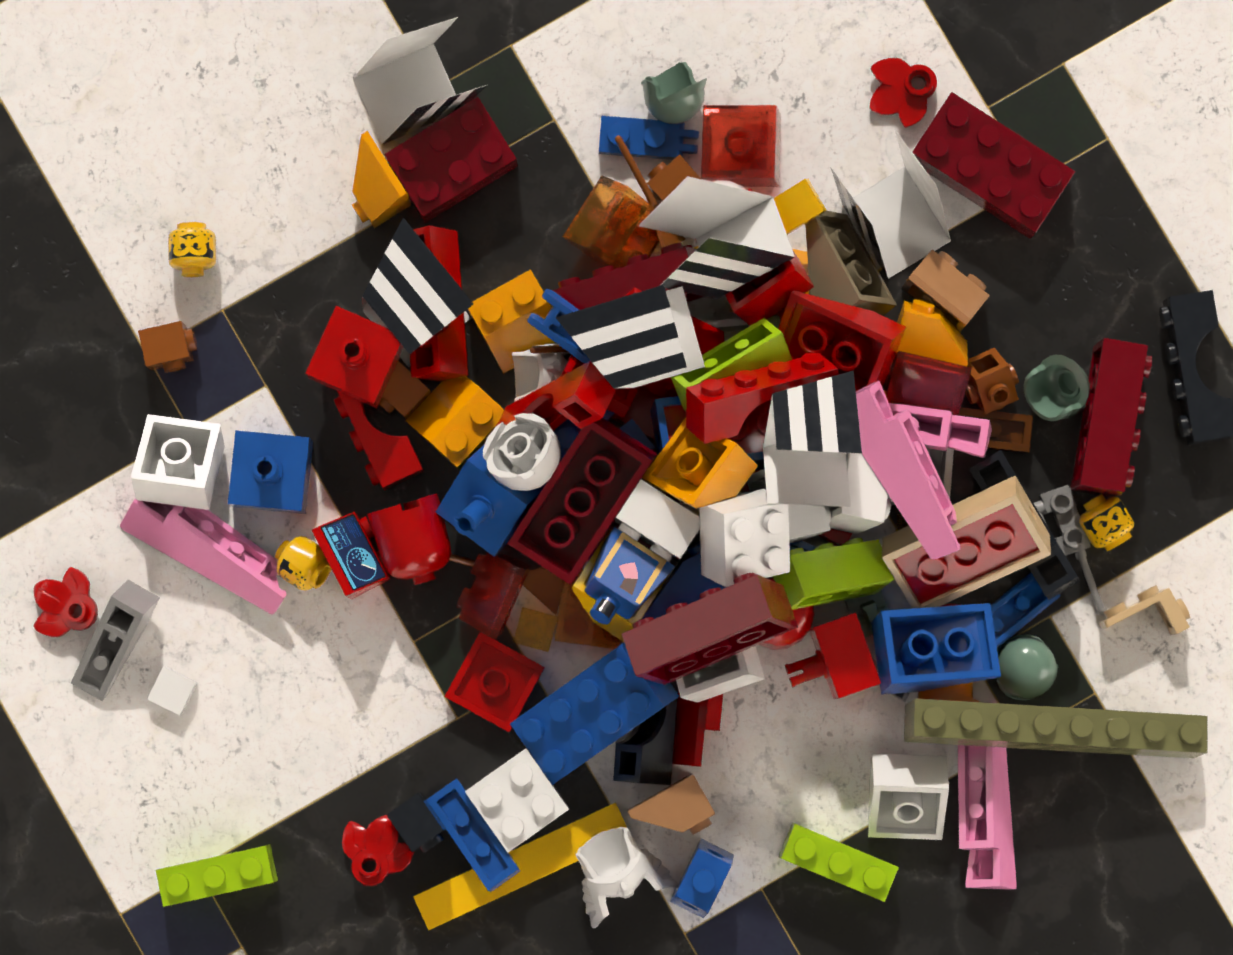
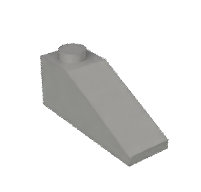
M127 580L111 596L71 684L103 701L146 628L160 597Z

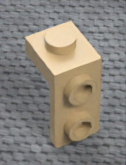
M1157 585L1137 594L1139 602L1129 607H1126L1124 602L1104 611L1107 618L1099 622L1101 628L1105 629L1155 604L1170 635H1175L1190 628L1187 622L1190 614L1182 599L1176 600L1170 588L1159 591Z

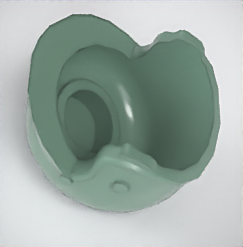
M678 62L675 66L656 77L647 76L641 82L647 109L656 119L668 124L689 121L700 111L704 103V88L707 78L696 82L692 70L686 62Z
M1056 354L1043 360L1041 365L1034 368L1026 376L1023 384L1026 401L1031 409L1042 419L1051 422L1070 418L1080 412L1082 408L1086 407L1090 395V384L1087 374L1074 360L1064 355Z
M1030 634L1016 635L1006 640L997 648L1001 676L997 678V684L1007 697L1016 700L1034 699L1044 694L1054 684L1059 667L1056 664L1052 651L1039 637Z

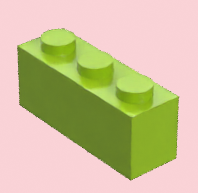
M763 318L704 353L702 358L705 367L672 376L671 379L682 407L686 411V387L701 384L702 381L707 379H720L732 376L742 370L751 371L763 368L772 362H786L792 360L783 333Z
M862 538L849 540L842 544V546L834 547L833 543L822 544L807 552H804L803 548L790 550V572L773 576L775 582L784 586L792 610L874 595L894 580L893 575L882 559V546L879 539L864 542Z
M793 822L778 856L785 861L883 902L887 898L899 868Z
M270 844L156 870L163 907L278 881Z

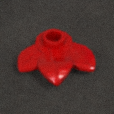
M887 58L873 64L870 70L881 85L873 94L869 109L881 115L898 113L904 127L912 126L921 121L927 112V99L934 94L937 87L935 73L925 65L917 64L910 66L900 58ZM914 78L923 79L925 87L920 90L915 89L912 86V80Z
M69 567L62 582L46 579L34 585V599L39 608L43 610L33 625L37 632L50 637H61L71 629L83 631L90 628L96 622L98 617L97 604L90 597V581L82 571ZM80 605L82 607V614L75 618V609Z
M387 815L376 818L368 825L367 829L356 822L350 821L343 832L342 847L344 853L352 860V873L359 883L366 886H374L381 883L389 873L403 871L410 864L414 852L410 850L406 843H398L399 833ZM369 860L375 861L377 866L374 871L365 872L363 870L365 862Z

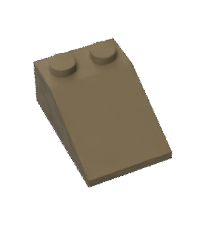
M825 211L805 224L809 278L814 285V288L810 290V295L871 310L882 316L897 306L847 214Z

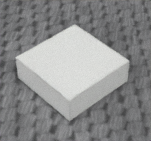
M163 666L147 700L181 716L198 682Z

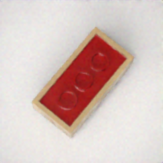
M1016 475L953 504L957 522L951 525V528L960 544V550L935 560L931 559L910 526L883 537L882 559L912 609L939 607L1051 555L1050 534Z

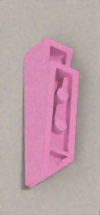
M876 381L856 391L862 455L931 559L935 560L960 550V544L951 528V525L957 522L955 509L909 410H904L893 416L880 381Z
M889 403L893 416L904 410H909L926 448L947 451V448L985 458L992 432L990 420L952 415V411Z
M135 499L120 524L121 529L270 614H274L286 597V591L279 588L277 581L276 559L209 510Z
M958 745L959 849L970 850L966 888L1016 889L1006 748Z

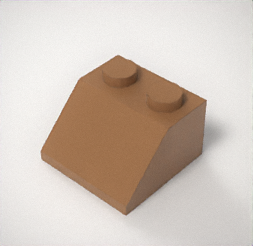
M931 250L909 276L901 289L914 299L933 303L935 308L941 309L957 330L961 332L990 295L984 291L987 287L980 279L972 274L966 277L957 270L956 266L958 263L950 255L943 251L937 254L934 250Z
M692 773L627 810L632 819L682 833L689 829L692 835L710 826L712 823L709 818L715 815L713 808Z

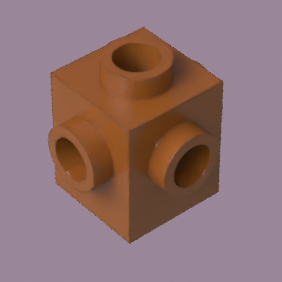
M995 347L968 359L967 368L964 370L967 383L963 384V390L971 404L977 403L986 415L1019 400L1015 385L1019 383L1017 373L1014 367L1004 360Z

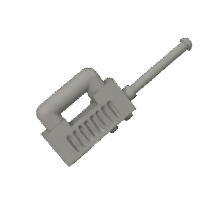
M1065 485L1040 494V501L1034 503L1035 507L1044 521L1043 515L1053 512L1061 534L1060 537L1055 539L1065 556L1075 553L1076 559H1079L1097 608L1096 613L1100 616L1104 615V611L1107 608L1103 606L1086 559L1085 549L1091 547V542L1080 526V516L1071 488Z

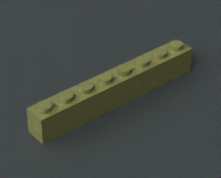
M915 698L905 704L904 742L1194 759L1208 753V716Z

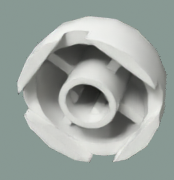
M521 413L514 416L516 418L515 421L507 425L501 422L493 429L486 439L483 448V458L487 461L489 472L502 485L512 490L530 491L541 487L550 480L560 463L561 450L557 436L543 418L535 414Z

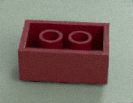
M479 97L384 154L386 161L407 192L408 197L424 223L518 167L517 158Z

